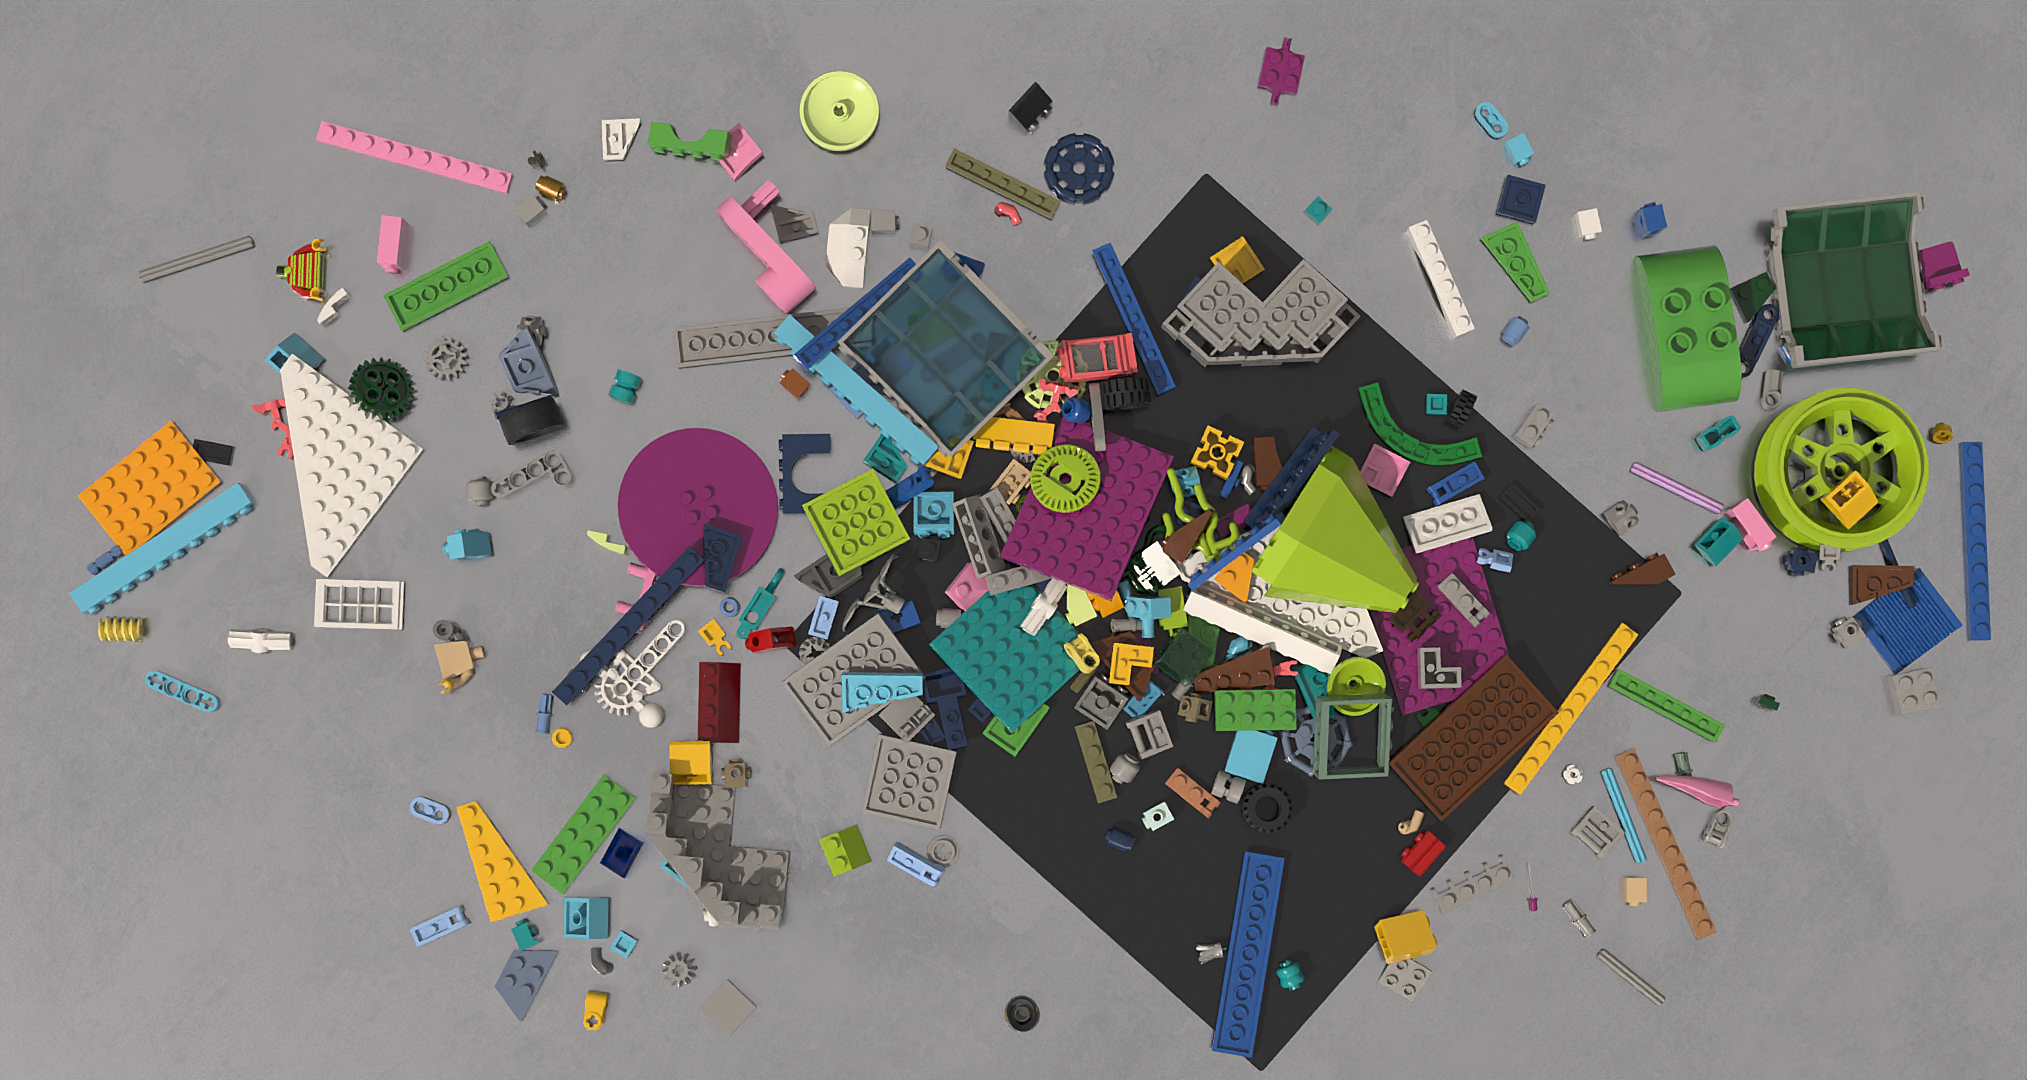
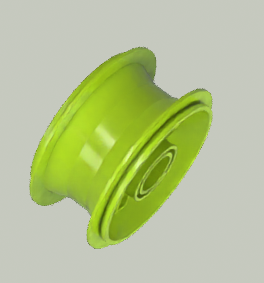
M1843 387L1829 389L1816 393L1788 407L1777 416L1764 433L1758 446L1754 463L1756 492L1768 518L1786 537L1797 544L1818 551L1820 543L1841 548L1840 552H1846L1871 546L1892 537L1914 517L1926 493L1929 479L1927 449L1923 437L1913 420L1902 408L1885 396L1860 388ZM1825 418L1824 446L1799 436L1811 424ZM1851 419L1866 424L1879 436L1862 445L1855 443ZM1838 425L1842 431V435L1837 432ZM1874 443H1877L1881 448L1878 453H1875L1873 450ZM1804 447L1811 452L1810 456L1804 454ZM1888 452L1893 464L1892 483L1875 473L1873 464ZM1833 455L1842 457L1845 461H1847L1848 464H1846L1845 462L1836 463V461L1830 457ZM1789 458L1805 467V480L1793 490L1788 475ZM1836 466L1842 469L1841 477L1837 476L1834 472ZM1855 470L1870 485L1878 500V504L1882 505L1873 515L1859 523L1856 522L1850 529H1847L1830 509L1831 523H1828L1813 516L1803 507V505L1818 497H1824L1835 487L1828 481L1826 473L1831 480L1840 481ZM1875 485H1878L1879 489L1883 490L1881 494L1876 492ZM1807 486L1812 491V496L1806 494L1805 489Z

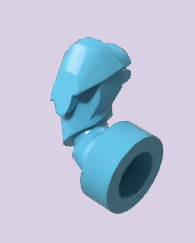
M1240 635L1231 641L1227 651L1228 655L1224 662L1233 657L1237 658V655L1246 649L1250 650L1252 640H1247Z

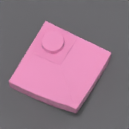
M739 123L728 131L732 134L729 159L722 158V161H719L735 182L764 154Z
M1374 444L1360 473L1368 486L1393 497L1411 462Z
M970 562L964 566L945 593L965 612L988 591V586L985 578L977 579L973 565Z

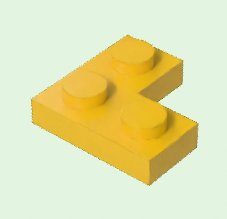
M1114 643L1109 683L1129 685L1132 666L1152 668L1154 647Z

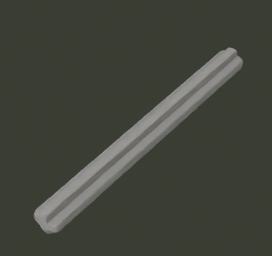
M246 236L138 272L140 281L145 282L253 246V240L250 236Z

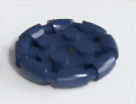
M1072 133L1058 139V142L1049 148L1044 160L1046 165L1044 177L1049 188L1053 189L1059 198L1071 203H1075V201L1088 203L1101 197V193L1104 190L1107 191L1115 174L1113 172V165L1115 163L1110 149L1101 143L1102 140L1087 133H1083V135ZM1075 143H1083V148L1078 147L1075 149ZM1063 148L1067 151L1064 156L1059 153ZM1095 148L1100 152L1097 157L1092 153ZM1077 163H1081L1085 167V171L1081 174L1076 173L1073 169ZM1054 165H1060V172L1053 171ZM1099 165H1105L1104 172H1099ZM1062 180L1067 184L1064 188L1059 185ZM1095 180L1099 183L1096 188L1091 186ZM1075 188H1083V194H1075Z

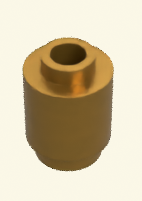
M541 175L535 186V190L539 191V194L554 201L562 199L566 192L564 183L549 176L544 177Z

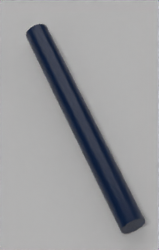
M1888 539L1880 542L1890 566H1899ZM1909 589L1900 590L1907 608L1915 607Z

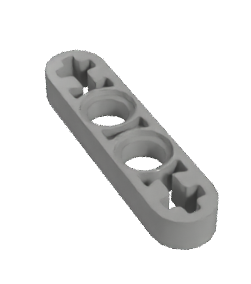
M1089 383L1095 451H1106L1099 383Z

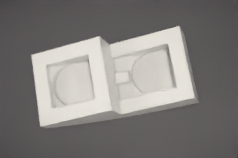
M344 288L337 291L323 307L317 319L322 326L339 314L335 307L351 297Z

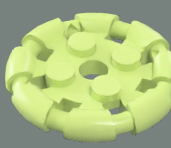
M1050 340L1042 342L1055 355L1056 348L1059 347V341ZM1071 347L1073 361L1077 365L1074 368L1075 374L1089 372L1087 363H1084L1081 358L1082 354L1075 347ZM1030 348L1020 361L1021 367L1017 372L1018 383L1029 374V366L1036 367L1041 362L1037 356L1038 353L1033 348ZM1054 356L1020 389L1025 394L1024 398L1038 409L1048 407L1053 397V392L1050 390L1043 392L1040 388L1039 382L1041 378L1046 379V382H1050L1047 375L1050 371L1054 370L1058 372L1059 378L1052 382L1064 384V380L1060 377L1059 373L1061 360L1057 356ZM1089 381L1078 382L1077 386L1079 389L1075 397H1083L1087 390L1085 389L1086 383ZM1035 383L1038 389L1032 392L1029 385ZM1065 383V385H1069L1071 388L1075 386L1071 385L1072 383ZM1044 394L1052 396L1050 402L1043 400ZM1059 396L1058 404L1062 411V405L1066 399L1062 400L1061 396Z

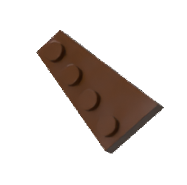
M1267 644L1258 650L1246 652L1245 655L1237 658L1233 657L1224 663L1215 664L1194 672L1193 680L1196 694L1275 684L1276 680L1270 645Z

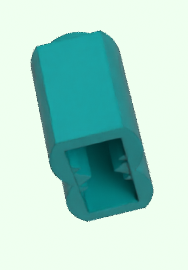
M1728 416L1719 420L1713 427L1702 431L1696 437V441L1703 451H1707L1720 445L1723 440L1737 434L1741 426L1734 416Z

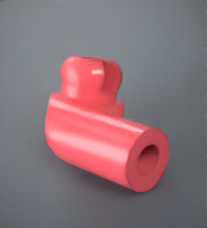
M1000 202L995 206L994 210L997 215H1009L1014 225L1022 222L1014 205Z

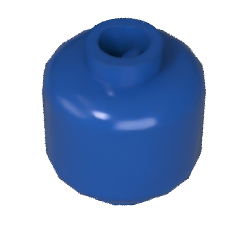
M1069 397L1062 405L1063 417L1069 422L1083 424L1090 418L1091 405L1084 398Z

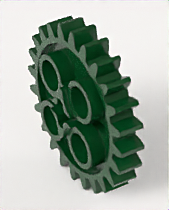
M382 357L378 362L375 358H372L370 363L365 360L363 365L359 364L357 370H354L352 373L354 377H351L349 380L352 383L348 387L352 391L349 396L356 398L353 401V405H360L358 411L365 409V416L372 413V419L379 415L380 421L383 420L384 416L390 420L392 414L397 418L400 412L404 413L411 404L409 401H412L414 397L412 395L414 388L410 387L413 381L407 380L410 374H403L405 367L398 369V362L392 365L391 359H388L385 363ZM367 377H373L375 381H370ZM387 378H392L395 383L389 382ZM368 395L374 396L376 400H371ZM387 396H392L395 401L389 400Z

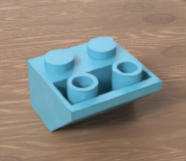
M294 332L278 344L266 357L265 361L281 374L280 369L291 354L297 356L314 370L325 358Z

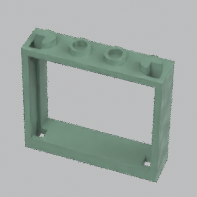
M1386 693L1316 696L1313 774L1318 779L1388 776L1389 750H1392L1390 731L1393 730L1391 712H1393L1394 707L1392 706V699ZM1379 703L1377 765L1327 767L1330 705Z

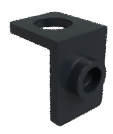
M1159 665V674H1152L1151 680L1163 690L1161 696L1164 698L1179 683L1175 682L1168 672Z

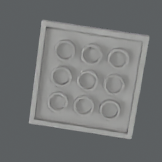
M878 734L862 813L940 830L957 751H948L945 748L914 741L906 743L901 738Z

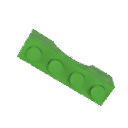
M651 121L648 145L654 152L665 153V150L672 151V154L684 156V153H690L692 157L703 158V155L710 156V159L722 161V158L729 159L732 134L728 131L708 129L701 139L694 142H685L679 139L676 128L671 124Z

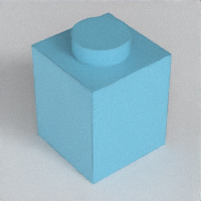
M1524 133L1504 143V147L1514 166L1517 164L1523 166L1531 161L1530 158L1534 155V152Z

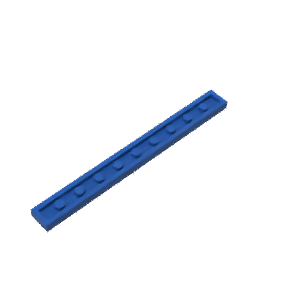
M1961 442L1969 641L1991 640L1982 442Z

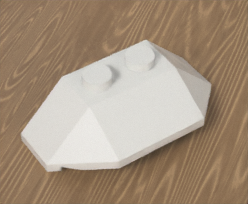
M851 208L829 224L825 264L843 287L863 289L871 210Z

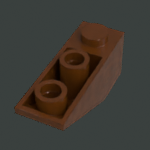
M1655 553L1647 557L1648 562L1642 565L1638 562L1630 566L1631 571L1625 574L1621 571L1613 575V580L1608 583L1609 585H1656L1676 574L1665 553L1661 555Z

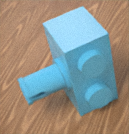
M466 529L456 530L454 535L447 536V542L442 546L443 552L450 556V560L476 559L492 555L489 533L480 532V529L468 530V533Z
M1152 595L1128 597V617H1136L1142 620V638L1155 637L1154 619L1171 618V597Z

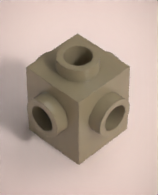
M1191 693L1190 697L1182 695L1178 715L1185 716V721L1197 723L1198 719L1209 721L1213 701L1204 700L1202 695Z
M741 759L729 760V764H725V768H721L722 780H725L726 788L747 787V779H750V767H746V763H741ZM734 770H738L739 775L737 777L733 776Z

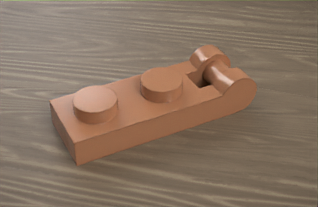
M1178 768L1165 782L1168 787L1208 819L1211 817V812L1214 808H1218L1221 802ZM1204 798L1209 801L1205 808L1200 804Z

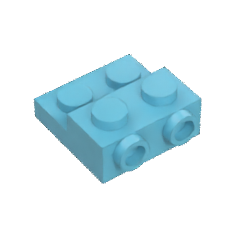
M921 492L914 497V535H918L919 538H929L930 535L948 538L950 535H954V509L952 503H954V492Z

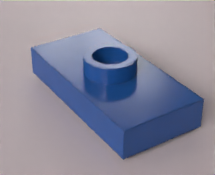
M1239 460L1234 462V466L1221 490L1219 498L1226 500L1232 487L1236 489L1241 479L1238 477L1243 462Z

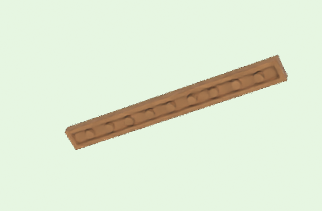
M1635 748L1615 756L1697 940L1716 933L1715 926Z

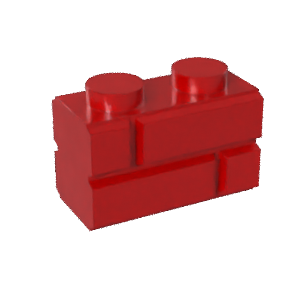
M1427 830L1425 833L1421 831L1414 838L1416 843L1411 848L1407 846L1400 854L1402 856L1400 861L1418 877L1425 872L1446 848L1440 840Z

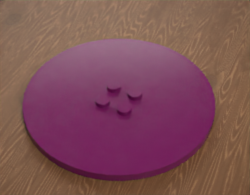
M687 428L658 437L635 456L623 476L618 494L617 509L620 528L628 547L647 569L659 577L689 545L704 558V523L742 535L729 580L755 564L768 547L776 527L778 503L772 477L765 464L751 448L737 438L717 430ZM704 560L681 585L705 586Z

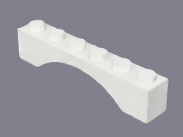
M1425 220L1409 227L1406 232L1432 282L1453 339L1472 332L1475 329L1428 221Z

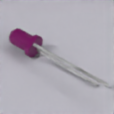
M1528 862L1532 887L1531 893L1529 873L1527 868L1528 884L1531 898H1528V901L1530 903V910L1532 912H1535L1538 910V898H1534L1530 862Z

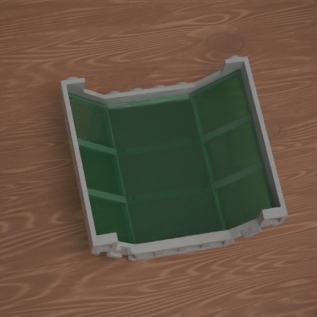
M1920 192L1784 206L1773 210L1772 217L1775 226L1771 227L1770 239L1774 241L1773 249L1769 251L1772 283L1775 288V306L1778 307L1780 314L1777 320L1780 338H1785L1787 342L1784 343V348L1787 355H1791L1792 368L1940 351L1942 337L1938 335V330H1931L1925 317L1927 305L1923 301L1922 293H1924V283L1920 280L1922 266L1921 262H1918L1917 254H1919V244L1915 241L1917 215L1923 211L1922 209L1925 206L1924 198L1921 197Z

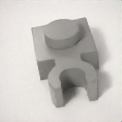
M1820 543L1819 560H1822V570H1825L1826 565H1832L1833 571H1836V560H1840L1841 548Z

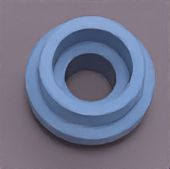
M726 597L721 601L720 611L723 615L733 617L739 612L740 605L735 598ZM729 603H732L734 606L733 610L728 611L726 609V606Z

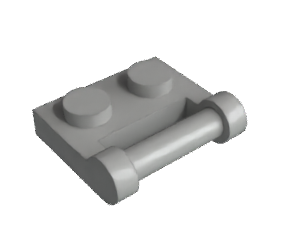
M1159 709L1126 721L1127 728H1130L1137 746L1139 759L1147 758L1173 747ZM1143 724L1151 745L1150 748H1145L1138 725Z
M1593 806L1570 832L1575 837L1578 836L1596 852V856L1600 860L1625 834L1621 828L1596 806ZM1587 826L1606 843L1604 847L1597 844L1582 829Z

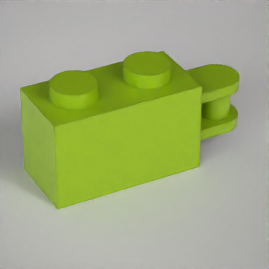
M1182 586L1157 591V595L1154 596L1171 597V618L1158 619L1159 627L1163 626V631L1169 630L1171 645H1174L1176 642L1185 643L1183 627H1187L1188 622L1186 611H1183L1185 604ZM1179 628L1180 634L1173 635L1172 629Z

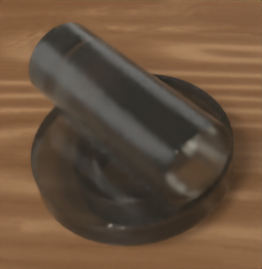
M534 150L533 154L535 157H529L527 161L532 168H536L539 164L541 169H543V164L546 161L541 152L537 153Z

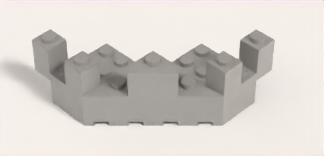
M1305 259L1296 266L1264 302L1258 299L1218 262L1177 306L1191 321L1176 309L1163 322L1161 328L1175 341L1179 339L1192 351L1191 355L1204 367L1221 364L1267 366L1281 365L1283 362L1315 361L1318 363L1360 318V315L1346 303L1348 299Z
M652 772L650 812H647L645 833L668 864L720 927L761 931V928L780 930L789 852L729 846L736 788L709 784L675 785L674 798L672 800L673 775Z

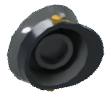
M1017 996L1006 1005L1005 1021L1012 1030L1019 1033L1028 1032L1038 1024L1040 1018L1039 1008L1031 998Z

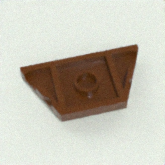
M1131 632L1090 642L1094 651L1110 670L1114 643L1143 646ZM1154 657L1152 668L1131 667L1130 684L1125 685V687L1139 702L1143 699L1157 661Z

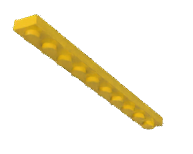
M1623 623L1619 625L1557 709L1559 713L1546 724L1504 781L1506 786L1518 795L1522 794L1638 636L1636 632Z

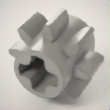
M504 391L501 392V395L494 393V400L489 401L490 404L494 405L491 409L492 412L502 411L515 406L509 401L512 399V396L505 397ZM499 400L505 401L504 408L499 406Z

